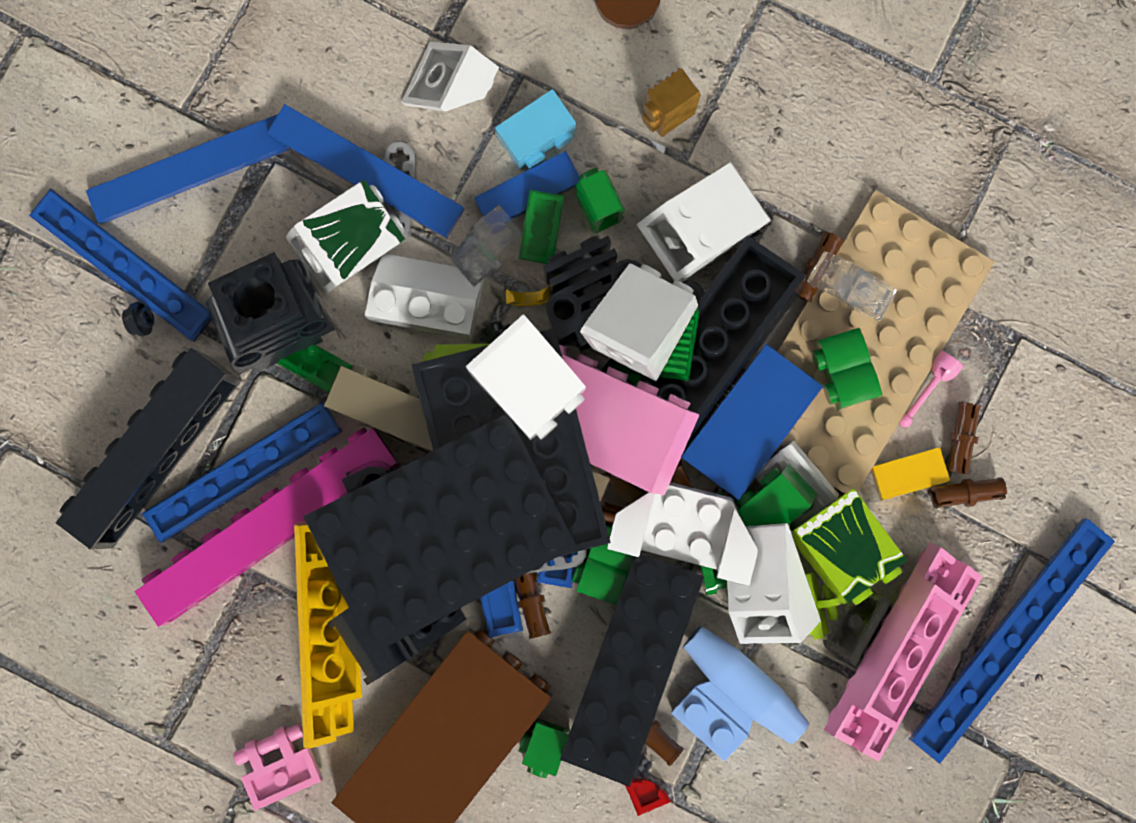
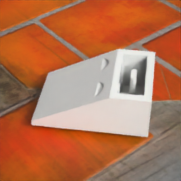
M730 162L665 202L636 225L673 280L685 282L744 241L747 236L752 235L766 225L771 219Z
M788 523L746 526L758 549L750 585L727 580L728 610L739 643H801L821 620Z

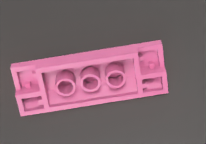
M929 542L925 551L919 555L916 567L910 578L901 587L899 597L893 608L884 617L876 638L866 649L864 659L858 670L849 679L841 700L831 711L824 731L869 757L880 761L980 583L982 576L969 565L956 560L942 547Z

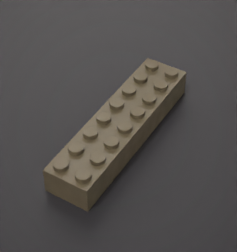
M353 364L351 370L343 366L340 367L324 404L325 407L425 450L433 451L419 394L417 397L410 395V389L389 378H386L384 384L376 381L377 375L356 364ZM590 464L601 502L610 478L603 476L605 470Z

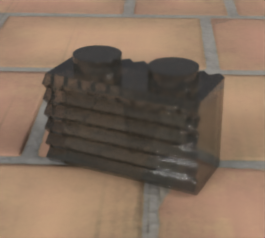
M873 590L872 595L857 605L852 600L846 603V608L841 609L842 615H838L839 621H835V627L830 628L831 633L826 634L828 639L823 640V644L829 654L855 669L879 631L884 617L892 609L890 600Z

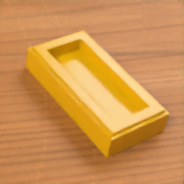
M940 447L875 465L871 469L880 501L950 481Z

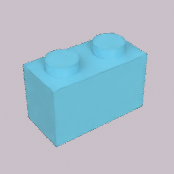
M552 89L496 126L495 132L504 149L518 169L521 170L525 166L532 168L545 159V153L555 146L557 149H561L574 139L573 134L576 133V122Z

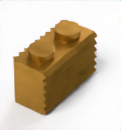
M677 68V72H672L671 77L666 76L665 81L660 80L659 85L654 84L653 89L648 88L646 103L643 105L644 114L641 115V118L652 133L657 131L663 137L695 115L701 94L685 71Z

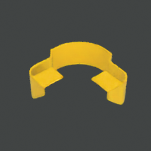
M550 287L541 289V291L525 293L505 290L506 304L514 306L541 305L550 298Z

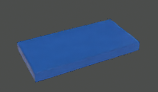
M766 344L681 458L736 500H739L823 386Z

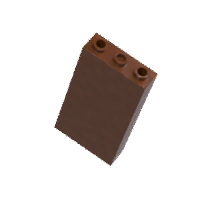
M469 628L331 803L355 823H455L551 701L552 693L548 691L551 685L536 673L532 677L520 668L523 665L522 661L511 652L506 651L502 654L492 645L495 643V640L492 637H488L485 631L478 628L475 632Z

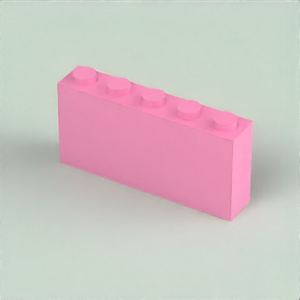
M559 344L564 362L586 386V390L581 394L585 400L576 408L590 464L650 493L665 495L700 414L688 410L690 402L670 394L668 400L657 396L659 388L639 380L637 386L626 382L629 375L619 370L608 367L607 372L597 369L598 361L580 353L577 359L568 356L569 348Z

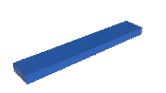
M286 104L283 105L267 132L269 137L354 186L365 179L369 186L374 185L378 189L385 204L445 239H448L465 210L463 206Z
M277 115L85 190L97 222L102 225L290 150V148L269 137L267 134Z
M51 188L30 213L29 216L191 341L195 342L212 321L210 313L205 306Z
M322 401L144 511L142 514L159 543L166 542L342 433L330 410L324 406L325 402Z

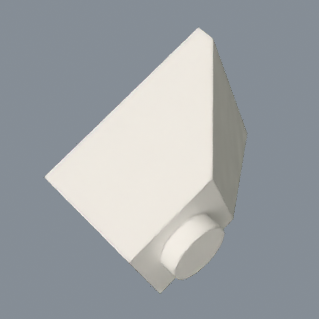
M430 42L401 103L405 106L446 112L483 99L491 89L499 67L471 45Z

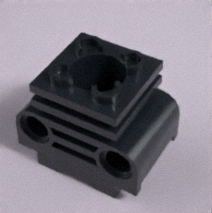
M598 235L592 236L580 243L581 249L568 255L566 251L559 252L548 258V264L543 266L544 279L547 285L550 284V292L552 294L546 303L549 329L555 328L560 345L564 346L575 341L580 353L592 348L580 332L583 325L629 263L639 268L642 266L639 262L630 259L616 263L618 254L615 248L610 250L611 240L609 236L602 239ZM565 308L569 309L573 315L569 319L562 320L557 318L555 313L559 309Z
M275 252L208 282L213 296L207 300L206 306L231 367L239 375L255 367L259 371L266 369L289 355L323 342L321 336L336 330L315 285L312 274L302 260L293 259L282 263ZM273 305L271 309L269 308L267 310L268 313L258 318V316L264 309H266L268 306Z
M350 608L340 613L327 624L331 629L336 628L367 676L363 679L366 685H369L424 650L467 620L462 610L458 609L372 654Z

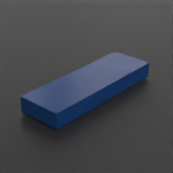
M564 151L474 197V200L489 229L492 230L526 212L529 190L561 195L575 188L576 184L580 181L579 174L569 155Z

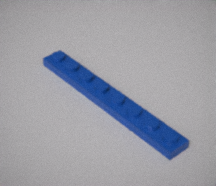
M1081 519L908 739L940 764L1114 544L1115 540L1089 519Z

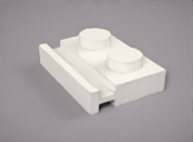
M793 440L767 461L756 476V479L760 482L774 467L781 471L790 463L818 494L814 503L792 521L798 528L824 509L829 503L835 501L839 494Z

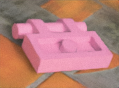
M300 723L289 728L286 726L274 730V735L260 741L257 739L245 743V748L233 752L234 760L238 766L250 761L253 771L243 775L241 780L254 811L323 780L311 748L295 750L293 741L303 737V727ZM280 748L283 758L266 764L264 754Z

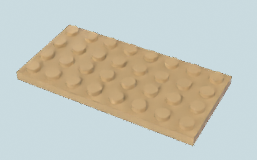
M875 190L830 266L832 271L829 277L825 275L812 302H806L777 352L823 386L827 384L826 376L823 370H817L812 357V351L816 350L815 343L818 340L860 327L883 395L837 411L835 404L830 405L822 388L774 453H778L794 440L836 491L845 495L854 488L858 493L930 372L934 359L945 347L995 261Z

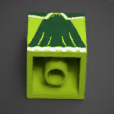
M854 488L791 532L796 548L842 604L849 603L851 600L855 605L859 604L873 594L870 587L879 580L887 584L900 575L903 571L899 566L907 561Z

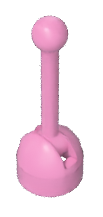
M944 351L938 353L931 368L934 375L933 379L908 412L903 415L899 422L900 426L909 427L912 424V417L940 380L949 381L959 374L964 366L957 359Z

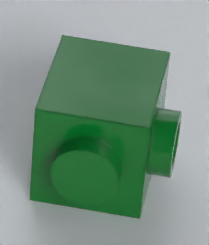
M537 718L532 733L525 732L518 750L519 753L524 754L522 764L528 766L527 772L541 778H547L548 774L556 777L562 761L560 757L570 729Z

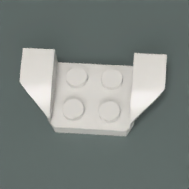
M672 482L669 483L665 495L648 492L616 514L610 536L611 543L608 544L607 548L639 557L640 551L643 550L717 570V578L748 586L751 582L758 549L740 518L732 498Z

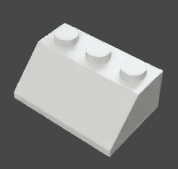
M384 254L371 281L365 317L370 322L473 340L485 272Z

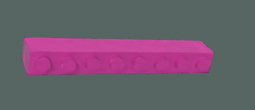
M365 427L356 431L348 437L350 444L339 451L335 447L318 458L320 461L319 465L310 471L307 467L292 475L289 478L291 484L280 491L278 488L272 489L260 498L261 505L252 511L249 508H245L235 514L230 519L233 523L223 531L216 528L200 539L203 543L194 551L187 548L171 559L173 565L162 572L159 568L146 575L141 580L144 585L134 592L156 625L160 627L170 624L295 537L294 525L299 521L306 522L303 516L339 499L342 494L347 492L342 482V479L347 477L345 473L374 460L387 463L392 470L400 465L399 461L379 432L374 428L367 431ZM369 474L366 476V483L368 484L381 476Z

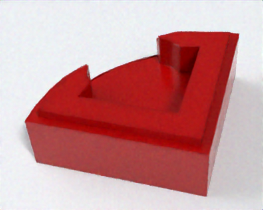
M637 778L636 780L633 779L630 787L625 785L638 816L671 802L663 788L651 780Z

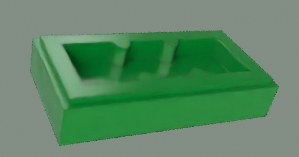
M529 190L519 260L548 264L547 259L555 255L564 195Z
M312 345L306 350L289 355L276 363L328 394L340 367L343 366L350 370L352 368L351 364L317 345Z

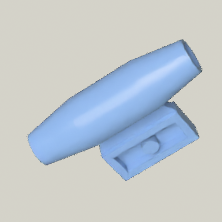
M702 625L686 640L683 648L709 680L695 684L673 707L671 714L724 762L748 737L753 720L789 744L797 741L809 726L808 720L784 690L738 648Z

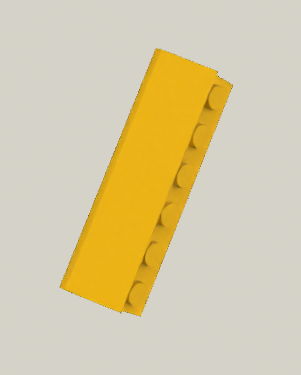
M299 521L294 525L303 748L310 749L337 741V736L354 732L353 700L362 698L361 667L336 628L331 629L327 624L330 620L348 609L349 606L307 523Z

